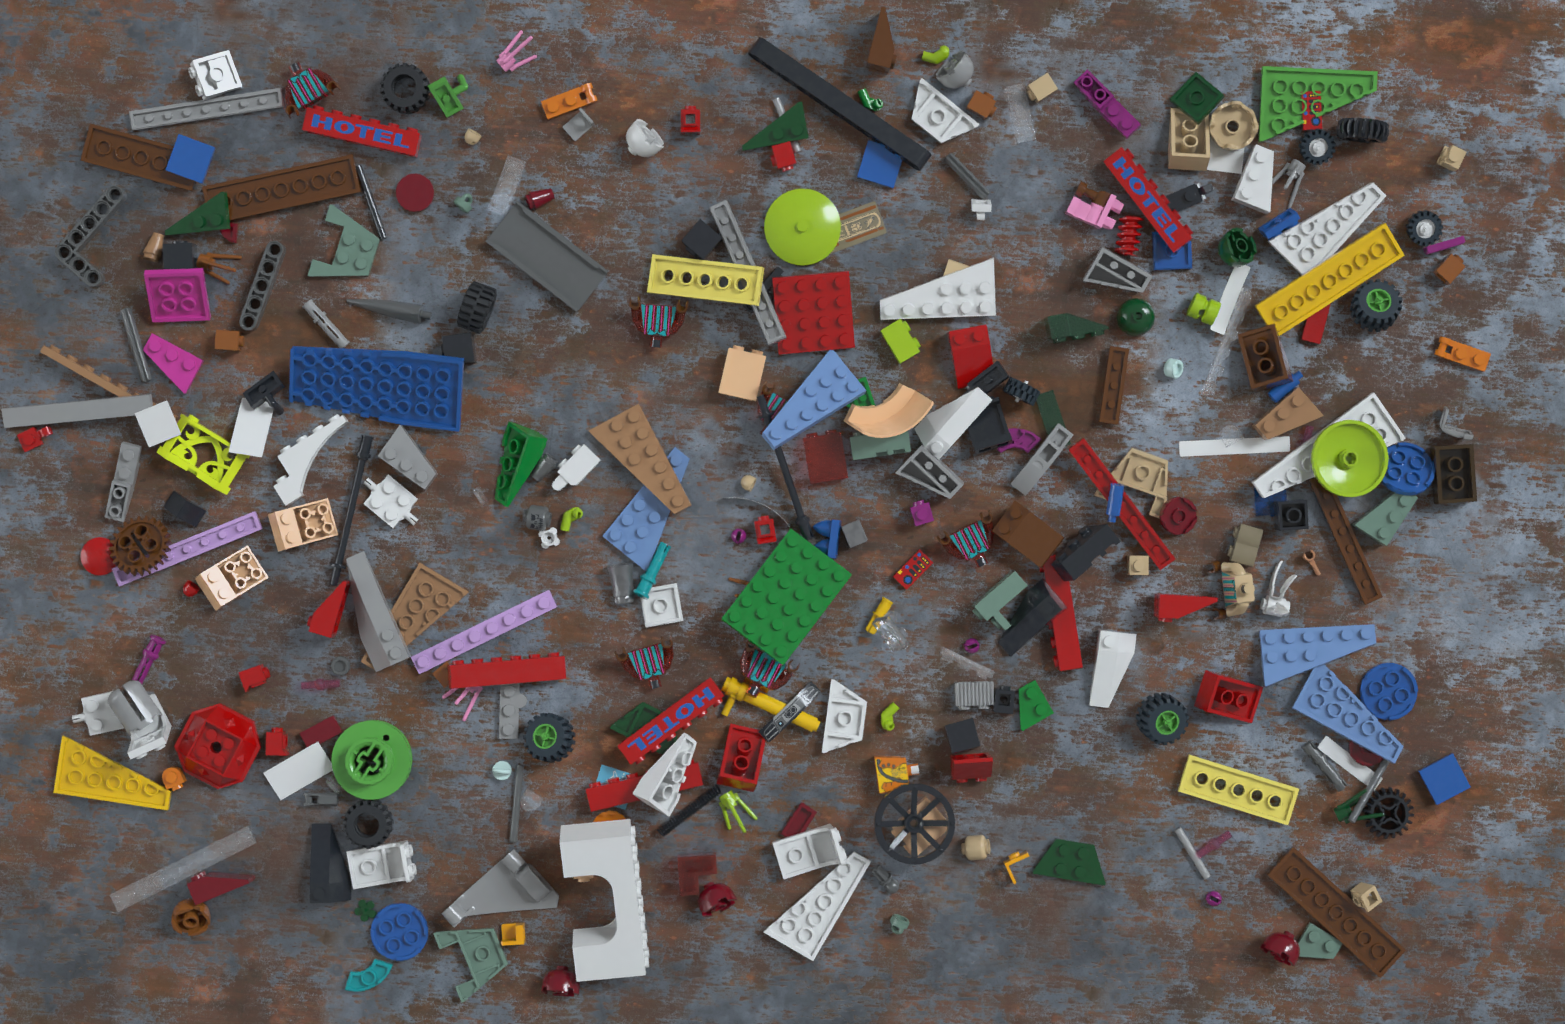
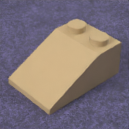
M1171 108L1168 169L1206 171L1210 160L1209 114L1198 125L1180 109Z

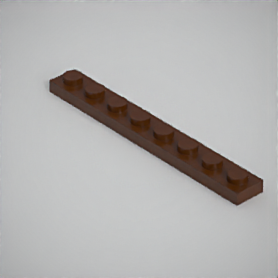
M1316 477L1308 479L1364 605L1382 598L1380 589L1338 496L1326 490Z

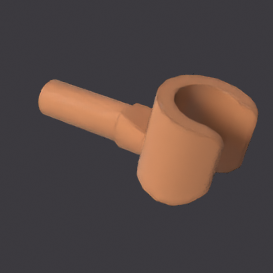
M1309 550L1312 558L1308 559L1304 553L1303 559L1310 563L1316 576H1319L1321 573L1314 561L1315 552Z

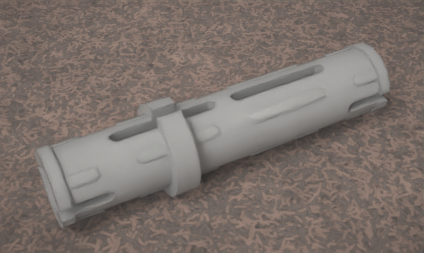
M312 299L303 305L302 308L314 319L313 322L318 324L339 348H345L350 343L327 318L326 312H322ZM314 311H316V313L325 321V323H323L318 318ZM327 326H329L339 338H336V336L327 328Z

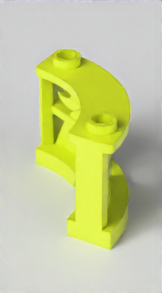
M181 413V418L177 423L180 432L182 433L188 424L194 428V433L189 434L186 431V436L189 438L187 441L180 435L167 440L163 447H159L157 453L184 470L190 471L197 478L227 495L231 489L229 485L245 459H249L250 455L237 454L230 466L225 465L224 460H232L228 457L231 442L199 424V419L189 414L187 417ZM200 430L210 436H200ZM178 439L181 442V444H179L171 451L172 447ZM211 442L217 454V462L208 461L198 468L195 466L197 463V453L192 446ZM220 442L228 447L222 450ZM187 448L192 453V458L189 460L185 458V454L189 453L185 450ZM209 465L217 466V469L213 468L212 473L207 471ZM224 469H228L223 477Z

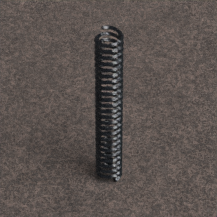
M715 784L716 788L714 786L713 789L710 788L708 792H705L706 795L703 794V796L698 797L699 801L697 799L696 802L693 801L691 805H688L689 808L686 806L684 811L681 810L682 814L680 812L679 815L676 814L674 818H671L672 821L669 819L667 824L664 823L662 825L663 829L659 827L660 830L657 829V831L665 837L675 827L677 828V825L680 826L687 818L692 817L694 812L697 813L704 805L709 804L711 799L714 800L716 796L721 794L718 785Z

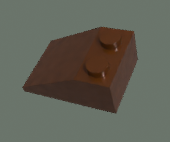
M882 6L866 68L888 73L889 69L894 68L897 55H893L895 49L886 8Z
M1275 324L1238 334L1252 390L1260 392L1293 382L1290 366Z
M1017 501L1013 502L992 530L1000 539L1040 568L1044 566L1064 539L1062 535Z

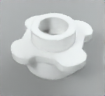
M552 527L550 530L539 532L543 548L546 549L551 545H559L560 540L557 538L556 528Z

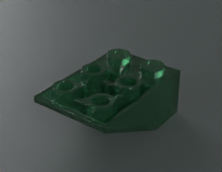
M1069 313L1044 318L1048 341L1053 340V344L1067 341L1066 338L1072 337V340L1083 339L1085 334H1091V337L1101 336L1105 334L1104 331L1109 329L1106 325Z

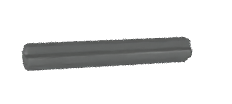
M124 308L120 312L141 382H147L152 377L131 308Z

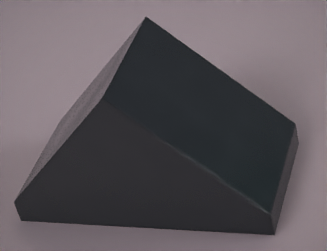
M176 491L172 492L164 505V508L175 517L195 527L198 526L207 512Z

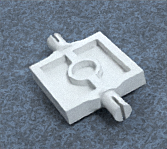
M389 474L377 485L369 478L363 483L372 490L364 505L393 529L403 519L408 520L413 526L416 524L414 521L417 522L419 520L410 513L412 506L418 499Z
M113 691L81 698L83 713L72 715L73 723L85 721L88 725L90 736L124 728L108 704V697Z

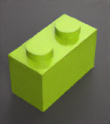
M901 319L880 331L899 364L920 352L918 348L921 347L916 337L912 338L909 334L911 329L906 321L902 322Z

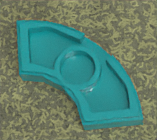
M375 958L372 965L367 969L350 971L345 990L360 992L377 986L390 973L393 964Z

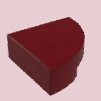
M230 223V229L219 230L225 239L237 243L238 224Z

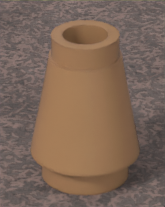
M153 232L143 251L144 259L152 262H158L161 259L164 235Z

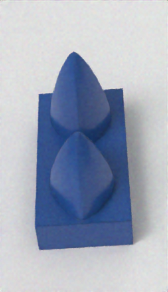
M1289 208L1258 229L1261 235L1270 240L1281 234L1283 229L1286 231L1299 224L1298 220L1301 218L1296 211Z
M825 520L813 526L819 534L830 537V539L822 540L815 545L816 548L830 558H837L842 520Z

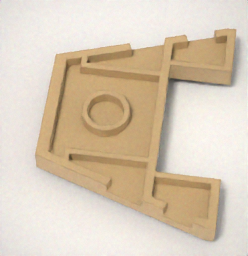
M1131 447L1111 474L1120 484L1154 495L1155 497L1148 514L1159 518L1160 510L1167 501L1168 460ZM1097 489L1094 495L1105 499L1099 489Z

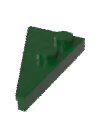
M800 101L746 142L742 146L743 151L777 145L788 141L808 139L809 134L803 102Z
M220 192L166 229L165 235L230 229L227 192Z

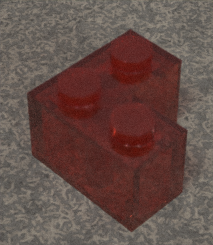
M716 852L682 854L677 857L680 896L699 895V875L717 874Z

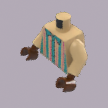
M1217 560L1207 563L1214 566V569L1208 570L1209 573L1222 570L1226 610L1214 608L1212 612L1218 611L1219 615L1213 619L1223 620L1226 618V615L1230 617L1245 613L1249 603L1255 600L1252 574L1246 572L1239 563L1223 562L1221 564Z

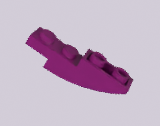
M1088 69L1073 82L1104 119L1126 139L1141 127V124Z

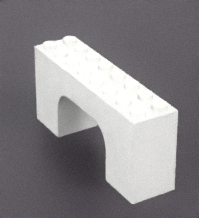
M631 819L561 825L560 850L564 878L597 875L605 878L613 889L616 914L615 919L606 926L573 929L572 948L577 982L646 975V968H649V947H647V930H645L646 921L645 913L643 912L644 903L643 895L641 894L642 884L639 876L640 867L637 858L635 826H631Z

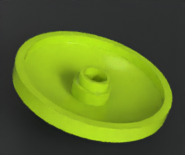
M795 189L782 194L771 204L765 217L764 232L770 249L777 257L792 265L808 266L824 260L834 250L840 237L841 221L836 207L826 196L811 189Z
M1343 420L1329 425L1318 435L1311 452V465L1316 479L1326 490L1342 497H1357L1371 492L1384 478L1388 467V450L1382 436L1372 426L1357 420Z

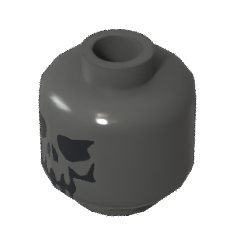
M531 505L528 511L524 510L523 522H526L528 529L544 531L547 527H550L552 513L549 512L547 507Z

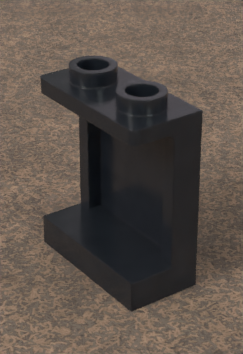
M989 396L992 401L967 428L975 455L1012 444V437L1004 418L999 397Z

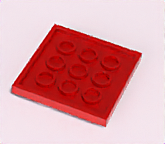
M849 271L772 277L774 309L787 337L777 343L779 355L855 348Z

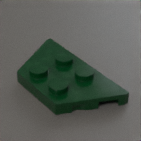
M642 702L612 724L610 729L629 737L663 711ZM677 736L669 742L666 739L660 743L661 747L656 752L663 755L677 741Z
M1055 838L1050 848L1032 870L1033 874L1106 885L1094 844Z

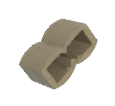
M1239 524L1238 527L1235 526L1232 538H1235L1234 544L1229 546L1227 556L1230 557L1229 561L1253 567L1263 530L1244 524Z

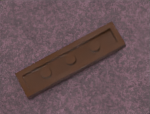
M1109 346L1099 422L1119 424L1129 354L1128 348Z

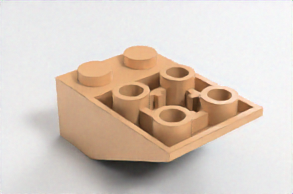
M328 498L268 514L278 552L338 535Z
M247 545L199 574L195 580L215 611H217L269 577Z

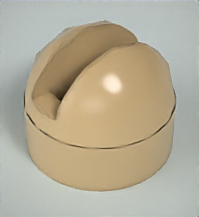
M468 129L464 138L466 143L475 145L479 142L481 135L472 129Z
M746 475L741 479V486L743 489L751 492L757 478Z

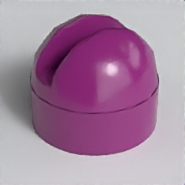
M737 528L732 531L731 539L737 544L743 543L746 539V533L743 529ZM738 531L741 532L740 541L736 540Z
M969 638L965 641L964 648L968 653L973 654L979 650L980 644L978 640ZM974 643L977 644L976 647H973V648H971V649H968V647H967V646L972 645V644H974Z
M1210 891L1206 895V901L1210 906L1215 907L1221 903L1222 896L1217 891ZM1211 895H1212L1213 897H1215L1216 899H1219V901H1218V902H1215V901L1211 900V899H1210Z

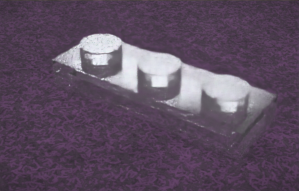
M1024 83L1005 87L1017 144L1036 140Z
M510 155L507 156L488 207L489 210L505 216L508 214L527 163L526 161Z
M943 646L939 651L942 655L941 659L952 663L954 660L960 663L958 667L968 672L972 669L977 672L976 676L984 680L987 677L992 679L995 673L993 670Z

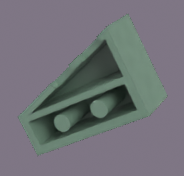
M908 431L887 438L870 437L860 432L853 433V437H849L852 460L911 452Z
M1391 492L1358 520L1354 521L1351 526L1382 546H1387L1418 497Z

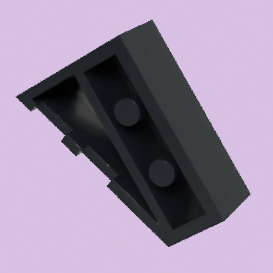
M1108 524L1086 525L1079 530V535L1071 539L1067 543V547L1055 556L1056 559L1051 565L1063 581H1074L1093 565L1091 562L1098 555L1103 557L1107 554L1105 550L1110 545H1117L1121 541Z

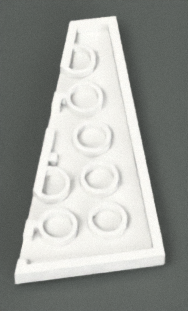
M1369 183L1267 242L1303 275L1331 257L1386 195L1374 183Z
M994 257L881 299V320L995 316Z
M854 851L844 860V866L839 864L763 932L814 961L871 861Z

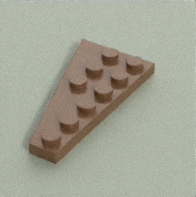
M640 404L588 430L675 515L692 506Z
M421 562L391 610L407 646L469 593L468 590ZM366 652L361 662L374 669Z

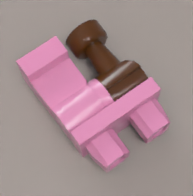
M1081 181L1074 195L1078 197L1085 195L1092 202L1087 204L1081 201V199L1073 197L1065 214L1098 229L1112 230L1116 220L1107 215L1110 210L1120 214L1124 204L1116 199L1117 196L1106 191L1097 192L1087 188V183Z

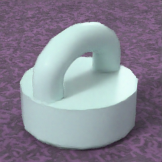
M1173 358L1168 359L1164 365V374L1170 378H1179L1184 368L1182 361Z
M499 761L493 766L492 772L495 778L505 780L511 775L512 767L506 761Z

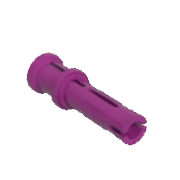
M154 634L150 635L151 639L146 649L142 651L144 656L132 680L139 681L141 684H143L154 660L159 658L158 654L162 646L167 642ZM145 666L140 678L138 679L143 667Z

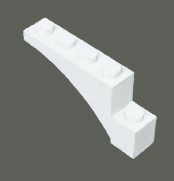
M335 415L329 419L330 423L326 426L320 425L313 429L312 435L308 437L304 435L296 440L297 444L293 447L288 445L280 450L281 454L277 457L289 474V477L286 475L276 480L277 484L273 487L285 506H289L305 496L303 488L312 462L327 440L349 422L344 415Z

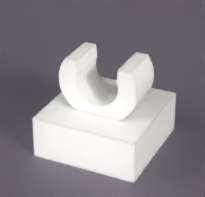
M971 199V210L976 212L977 220H985V212H991V200Z

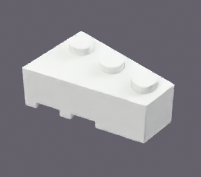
M1257 144L1252 147L1231 199L1232 201L1264 214L1270 213L1274 151Z

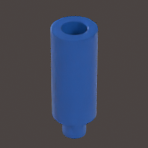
M1297 371L1294 375L1292 374L1293 382L1271 389L1268 392L1269 397L1275 403H1278L1300 384L1299 380L1303 377L1302 373Z
M1111 483L1106 510V514L1109 515L1108 522L1115 523L1116 516H1120L1125 486L1123 484Z

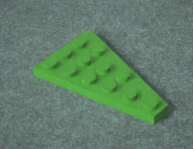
M1262 66L1258 142H1263L1304 123L1302 113L1306 111L1307 104L1301 99V95L1307 91H1312L1315 95L1321 96V100H1315L1311 104V111L1316 117H1319L1377 91L1378 71ZM1301 102H1303V103L1305 104V108H1304L1303 111H1302V103H1301ZM1315 102H1321L1322 111L1319 113L1313 110Z

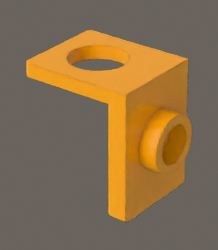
M1019 851L1014 852L1008 856L1009 859L1003 861L1013 884H1016V881L1009 866L1029 857L1027 851L1019 853Z

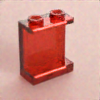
M836 429L825 431V435L818 436L817 432L806 434L807 438H803L810 484L848 478L841 432L837 433Z

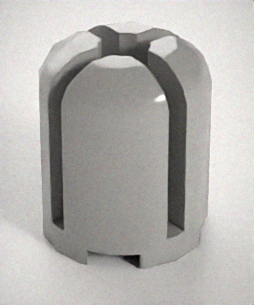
M135 680L128 681L122 687L143 717L142 720L138 718L119 688L111 692L108 697L109 706L129 736H131L130 731L135 728L140 731L154 721L152 717L159 714L162 716V713L143 685Z

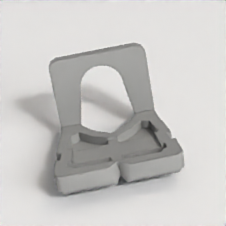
M1444 406L1439 422L1442 431L1457 438L1472 440L1474 435L1471 431L1445 425L1449 409L1447 406Z

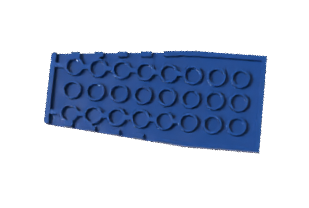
M293 346L290 350L289 402L297 401L305 403L306 406H322L326 410H331V408L342 410V413L350 414V412L357 413L361 417L369 418V416L377 417L381 421L400 425L459 432L461 429L464 358L409 351Z

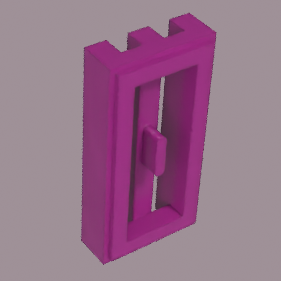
M1464 236L1430 245L1423 248L1424 254L1428 255L1458 246L1466 241Z

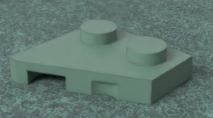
M1310 922L1298 940L1300 947L1299 957L1334 959L1342 946V943L1337 938Z

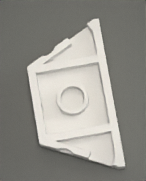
M921 78L911 119L941 144L979 126V123Z
M831 679L822 753L861 741L863 737L867 701L834 679Z

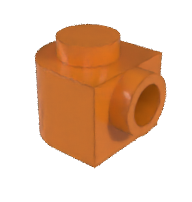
M177 766L166 769L162 774L166 790L171 788L172 791L182 788V783L187 781L183 770Z

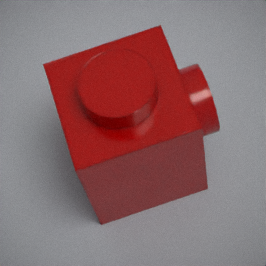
M788 141L772 146L773 155L770 158L773 167L777 166V169L782 170V172L793 170V166H796V160L791 142Z

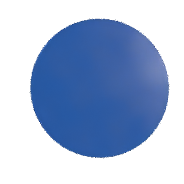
M1400 442L1388 447V467L1381 481L1383 485L1392 492L1407 496L1417 495L1428 489L1435 476V466L1428 454L1425 453V450L1420 446L1406 442Z
M1381 663L1372 667L1364 675L1360 684L1361 702L1372 715L1380 719L1396 720L1404 717L1413 709L1417 699L1418 686L1413 674L1407 668L1396 663Z
M393 903L381 909L375 916L370 930L371 940L375 949L381 955L396 961L408 960L420 953L427 942L429 934L425 916L416 907L407 903Z

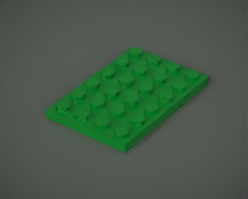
M790 529L721 620L784 666L852 574L794 530Z

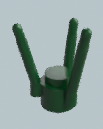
M1367 789L1362 790L1336 808H1333L1339 822L1345 821L1346 824L1350 823L1348 818L1352 813L1351 807L1358 803L1359 797L1365 794ZM1384 813L1359 816L1356 821L1382 817Z

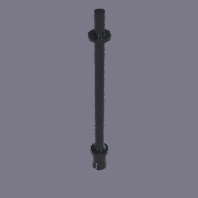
M764 394L756 396L762 412L758 417L760 419L764 418L766 427H768L772 422L771 415L774 414V410L769 411ZM780 446L775 449V453L797 515L795 524L799 527L802 537L810 540L815 537L809 523L810 517H807L803 512L782 447Z
M361 435L359 450L355 454L357 455L358 463L335 563H330V566L334 567L330 585L338 586L341 568L346 569L347 567L342 564L365 463L368 458H371L370 449L374 437Z

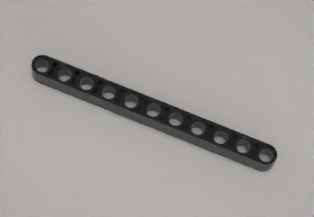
M759 37L748 52L749 56L874 142L886 146L885 149L894 155L895 153L899 155L903 162L915 170L921 171L931 157V153L767 40Z

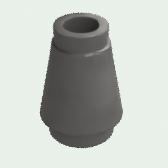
M545 453L537 462L531 476L540 482L556 468L558 461L549 453Z

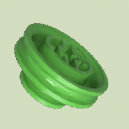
M367 720L352 725L340 735L332 752V769L338 783L351 795L367 800L384 798L396 792L409 777L413 762L411 746L405 735L394 725L380 720ZM384 735H388V736H389V740H388V741L385 740V739H383V736H384ZM370 747V748L367 749V750H364V751L362 750V748ZM378 749L379 752L373 759L376 764L370 765L364 774L361 773L369 761L365 757L373 755L375 750ZM357 754H359L357 757V762L359 763L358 766H356L355 764V757ZM379 769L378 773L371 775L372 772Z

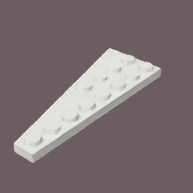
M1374 392L1370 393L1329 424L1331 425L1343 420L1364 422L1378 431L1387 447L1406 439ZM1325 428L1252 481V484L1262 498L1315 477L1311 465V452L1315 440Z

